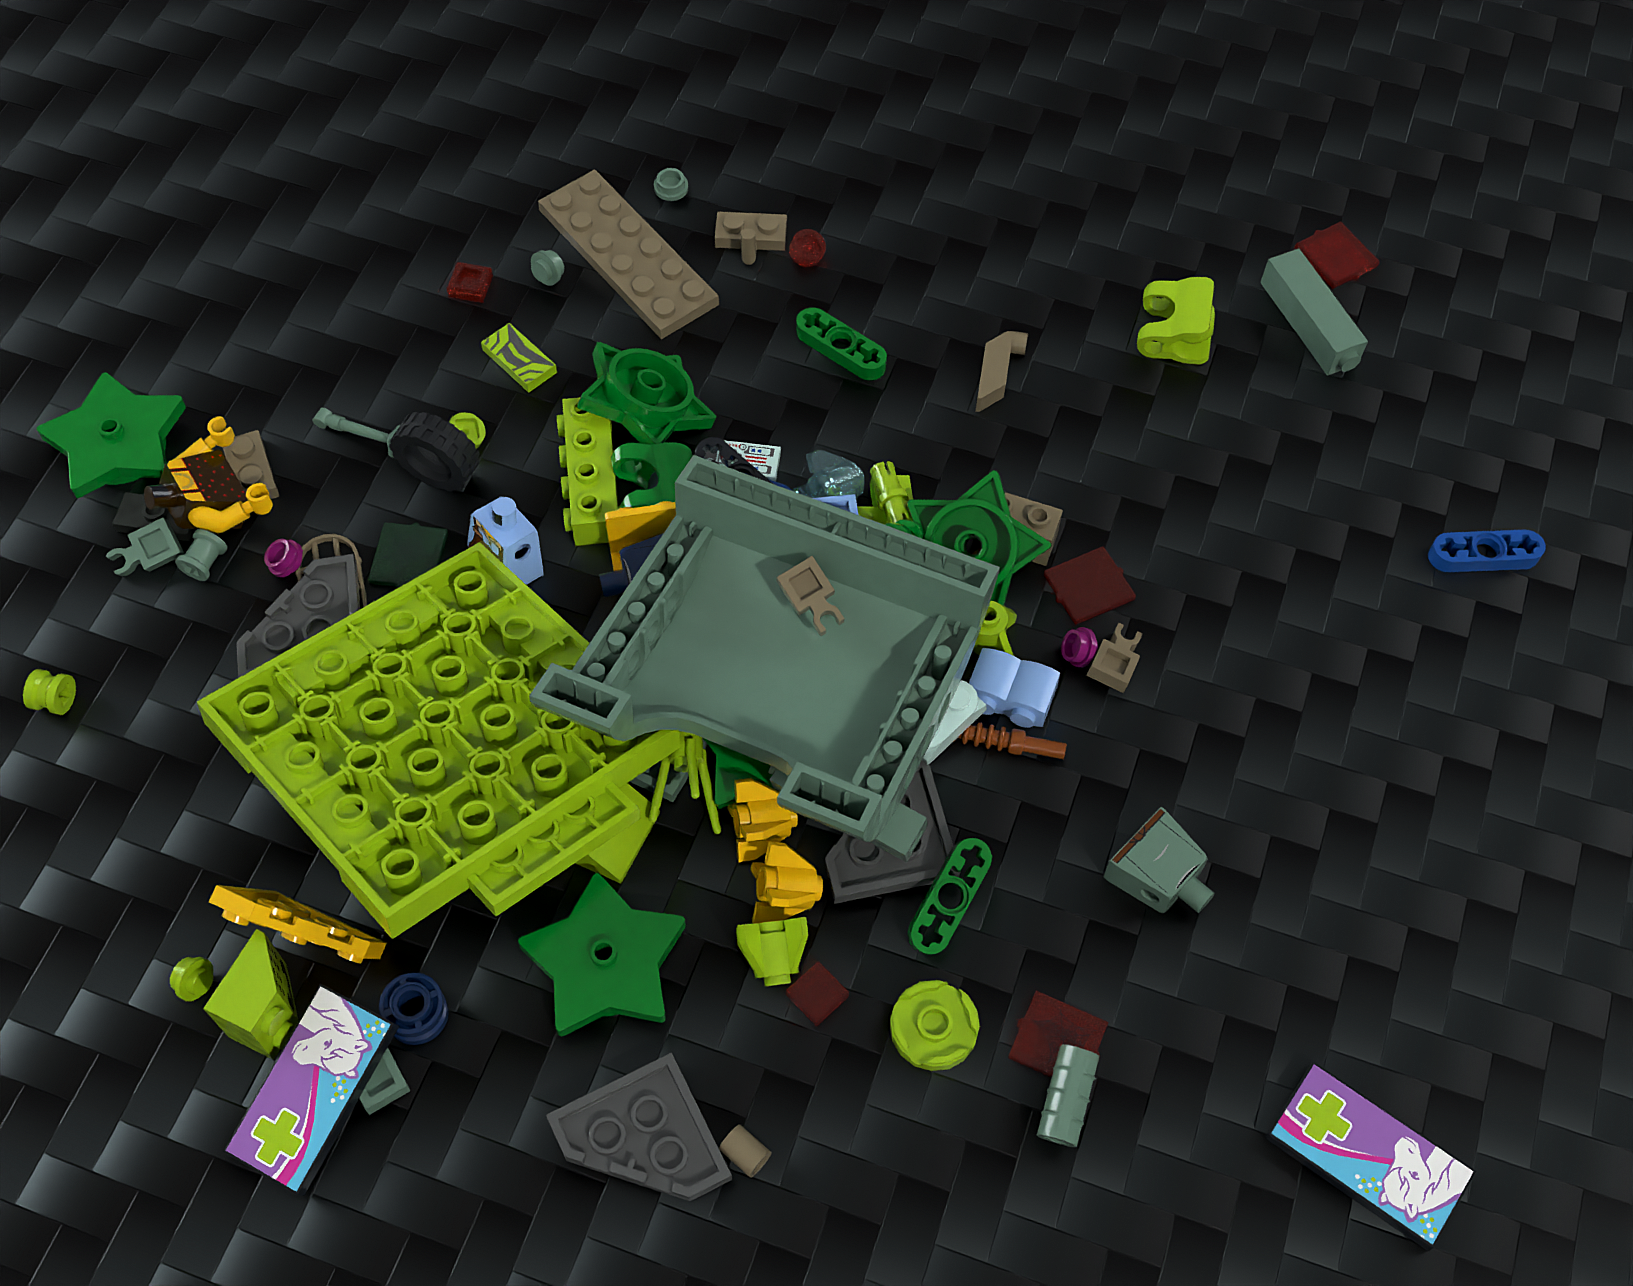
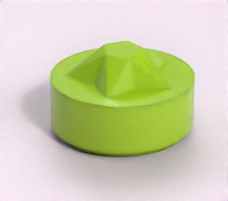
M463 412L454 415L449 422L460 431L462 430L473 441L477 449L486 434L483 422L471 413Z

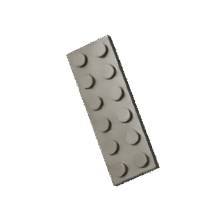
M595 169L538 200L539 211L660 339L665 338L719 305L717 293Z

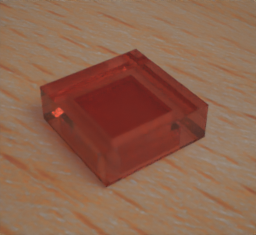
M457 262L447 286L448 296L483 303L493 278L492 268Z
M818 961L786 990V996L815 1026H818L849 997V992Z

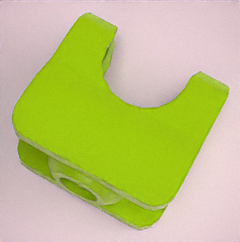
M1189 277L1179 281H1153L1148 284L1143 294L1144 309L1153 316L1167 319L1161 322L1147 323L1140 328L1137 338V349L1139 352L1149 358L1173 359L1186 364H1203L1207 362L1215 320V308L1212 305L1214 281L1207 277Z

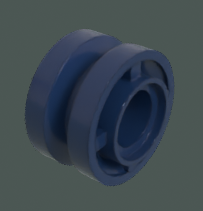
M407 973L396 977L385 987L379 1000L380 1016L399 1025L394 1038L405 1044L419 1045L431 1041L441 1033L448 1020L449 1009L447 1001L438 984L425 974ZM411 1003H424L423 1009L414 1016L404 1015L405 1009Z

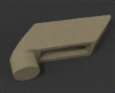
M1007 331L986 343L975 412H980L1004 398L1010 353L1025 355L1028 333Z

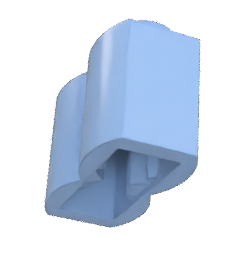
M982 648L969 684L973 686L977 696L987 705L986 711L983 714H1004L1010 717L1013 723L1025 728L1032 726L1043 727L1058 687L1060 672L1037 662L1020 660L1000 650Z

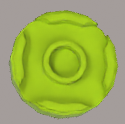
M940 980L922 981L907 988L894 1005L890 1018L892 1042L900 1055L915 1067L929 1071L947 1070L963 1062L975 1047L980 1027L977 1009L970 997L961 989L957 990L955 987L949 986L947 982Z

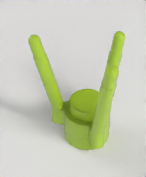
M682 731L680 732L681 747L661 760L651 803L649 821L653 823L657 820L670 764H674L675 771L688 772L691 796L694 799H697L700 795L699 770L714 834H720L721 826L707 767L706 749H703V738Z

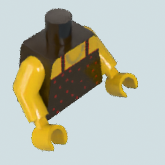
M217 416L209 421L208 431L210 435L205 440L202 437L199 438L184 452L164 465L159 485L146 486L144 489V499L148 509L168 508L178 527L182 529H204L215 533H223L229 529H241L243 522L250 518L251 512L254 511L260 515L267 514L271 511L273 503L267 487L263 483L253 484L245 492L222 451H214L212 449L216 445L227 447L234 441L235 435L232 427L226 428L225 419L221 416Z

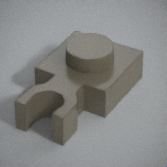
M813 556L777 577V583L798 616L810 609L814 616L813 625L820 636L826 634V629L820 622L822 616L826 614L832 615L838 625L844 623L845 618L839 609L829 604L826 600L834 595L835 590Z
M1118 623L1111 640L1103 639L1086 676L1124 693L1140 658V655L1133 651L1139 643L1142 633L1137 631L1134 639H1125L1121 635L1124 625Z

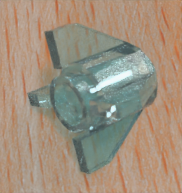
M816 450L806 454L809 471L814 473L813 476L809 478L807 484L793 488L794 492L805 496L809 495L810 498L855 494L857 499L863 493L865 477L862 470L854 462L824 450Z

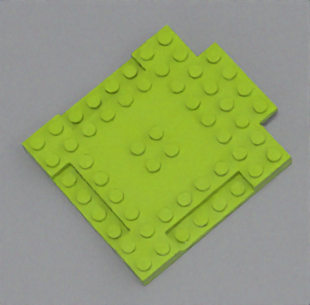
M480 542L197 701L206 726L248 774L253 772L337 868L342 882L392 939L469 888L495 916H498L639 820V807L619 788L681 747L679 730H657L644 733L627 741H619L537 708L530 702L529 695L551 663L572 670L590 643Z

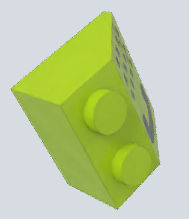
M256 929L203 1009L229 1038L274 1060L280 1049H283L299 1020L286 963L265 933Z

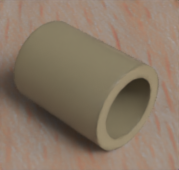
M740 1124L726 1136L719 1147V1150L750 1178L759 1172L772 1153Z

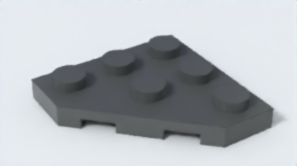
M354 554L313 560L303 570L304 576L290 591L286 589L265 611L266 617L252 632L247 630L237 641L238 678L361 609L357 561Z
M923 760L900 802L927 817L928 823L908 862H904L870 842L862 841L844 833L837 844L831 848L825 857L824 863L834 904L929 885L935 880L953 847V843L930 765H927ZM951 868L948 874L959 877L961 871L955 872Z
M672 1052L546 1114L563 1155L568 1162L687 1201H692L732 1180V1175Z

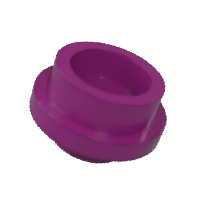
M278 539L267 548L264 561L272 574L277 577H286L295 572L301 565L303 550L301 545L294 540Z
M1085 627L1068 631L1063 638L1061 646L1063 658L1075 667H1086L1095 658L1098 651V643L1094 632Z

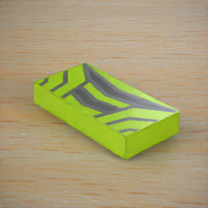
M510 323L481 342L483 351L528 393L557 373L556 365Z

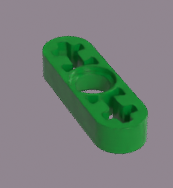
M806 308L798 314L796 334L802 342L864 380H876L884 375L887 353L883 347L819 308ZM836 339H846L851 345L845 349H838L831 343Z
M977 838L960 840L949 852L909 925L908 940L916 951L923 954H936L948 945L992 862L990 848L982 840ZM975 847L977 849L976 858L980 860L979 866H969L963 877L971 878V883L968 886L963 879L950 876L948 873L951 868L955 872H960L965 864V859L960 856L961 851H969ZM946 883L956 885L961 892L960 903L952 909L943 907L938 899V892ZM931 906L937 913L950 916L951 919L948 924L944 920H939L934 930V933L939 936L938 941L928 942L924 946L921 943L923 935L918 930L920 926L929 927L932 924L936 915L927 913Z

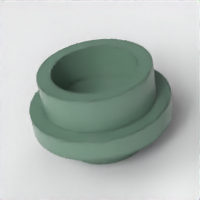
M675 168L664 169L658 173L654 181L655 194L666 201L679 200L688 192V181L680 170Z
M540 250L531 257V270L538 281L551 286L560 280L561 275L564 273V264L556 252Z

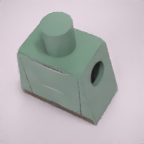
M1162 807L1113 856L1103 876L1110 883L1161 913H1165L1178 898L1182 899L1199 913L1215 894L1197 879L1208 860L1206 854Z

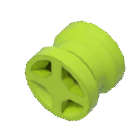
M36 669L26 680L23 690L24 704L29 709L41 710L47 708L50 713L63 715L73 704L76 693L75 680L67 674L61 673L52 676L47 670Z

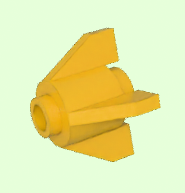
M752 778L734 780L735 801L737 803L727 806V810L731 817H733L737 838H743L736 839L738 862L753 861L767 852L768 842H781L786 837H790L792 827H797L798 815L777 804L779 791Z
M768 842L765 863L752 862L750 870L754 877L757 878V899L759 901H766L756 902L752 923L785 920L804 910L811 909L815 901L821 899L823 893L822 876L817 875L816 868L786 843Z

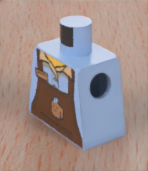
M499 497L471 514L467 541L469 548L480 542L526 585L543 576L538 532L516 508V503L511 498Z

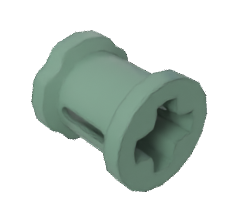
M197 529L193 533L194 541L184 555L177 557L175 563L189 577L199 581H206L210 576V567L218 555H223L226 552L227 545L214 533L204 529Z

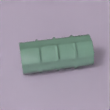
M1064 1044L1060 1046L1057 1060L1053 1067L1051 1083L1047 1089L1048 1094L1044 1110L1041 1112L1042 1117L1037 1133L1038 1137L1060 1145L1077 1147L1081 1127L1084 1125L1083 1119L1087 1104L1090 1102L1089 1096L1092 1084L1096 1079L1095 1072L1099 1055L1076 1046Z

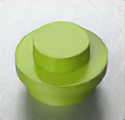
M187 957L182 959L171 973V988L184 1001L198 999L212 985L213 965L203 957Z

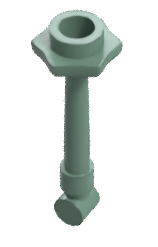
M320 408L312 420L316 426L325 429L328 425L329 428L337 431H347L387 443L388 455L394 458L389 445L391 444V438L400 425L388 434L346 420L345 417L332 414L326 408Z

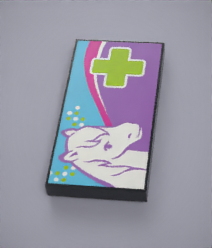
M320 984L223 1152L296 1195L304 1196L396 1034L399 1025Z
M1315 1062L1310 1064L1265 1136V1139L1427 1251L1434 1248L1476 1173V1170Z

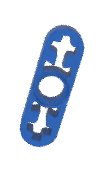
M1531 530L1450 532L1436 537L1429 549L1428 559L1433 567L1442 572L1530 569L1538 563L1545 552L1546 545L1543 538ZM1485 544L1492 547L1496 552V557L1488 558L1481 555L1477 550V545Z

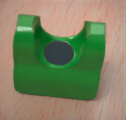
M665 442L653 445L626 443L614 450L611 456L614 474L620 479L635 483L642 489L635 490L626 495L620 508L655 505L662 501L675 502V481L692 458L691 449L681 443Z

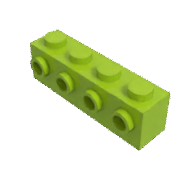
M580 397L562 399L563 414L557 415V428L559 438L565 437L566 445H559L561 468H567L568 476L561 477L563 500L570 499V508H563L565 531H573L575 546L609 543L605 513L616 511L619 507L616 475L613 472L611 456L614 452L611 420L579 409L577 404Z

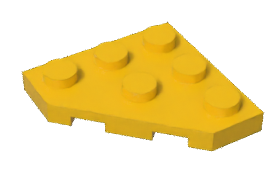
M216 885L209 900V903L224 909L221 916L231 922L243 926H248L249 922L262 927H269L281 931L280 936L297 944L306 945L308 941L320 946H327L338 950L337 955L355 963L361 964L363 959H380L387 944L385 941L277 891Z

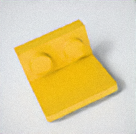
M662 501L655 505L637 508L623 507L616 511L605 513L614 571L622 570L619 553L621 549L665 532L676 516L675 502Z

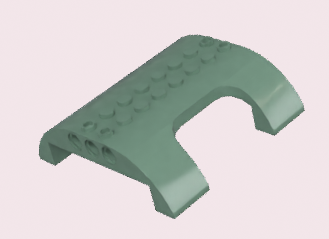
M693 455L675 481L676 516L573 669L569 670L551 663L529 695L530 702L537 708L615 740L627 741L644 733L657 730H679L695 734L769 764L788 775L785 784L777 796V804L780 807L862 841L871 842L881 833L896 811L952 701L981 630L1000 567ZM811 556L814 557L835 590L834 595L826 599L827 602L836 606L845 618L844 623L838 625L832 615L826 614L822 616L820 622L826 629V634L823 636L819 635L813 625L814 616L810 609L798 616L777 583L779 575Z

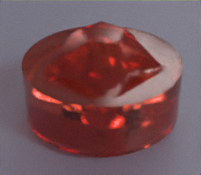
M803 229L797 232L789 245L791 258L795 263L803 267L817 265L826 251L824 238L818 232L811 229Z

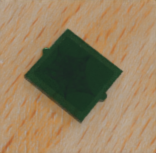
M384 522L368 578L369 583L399 588L440 565L448 536L447 529L422 527L419 523L404 525Z

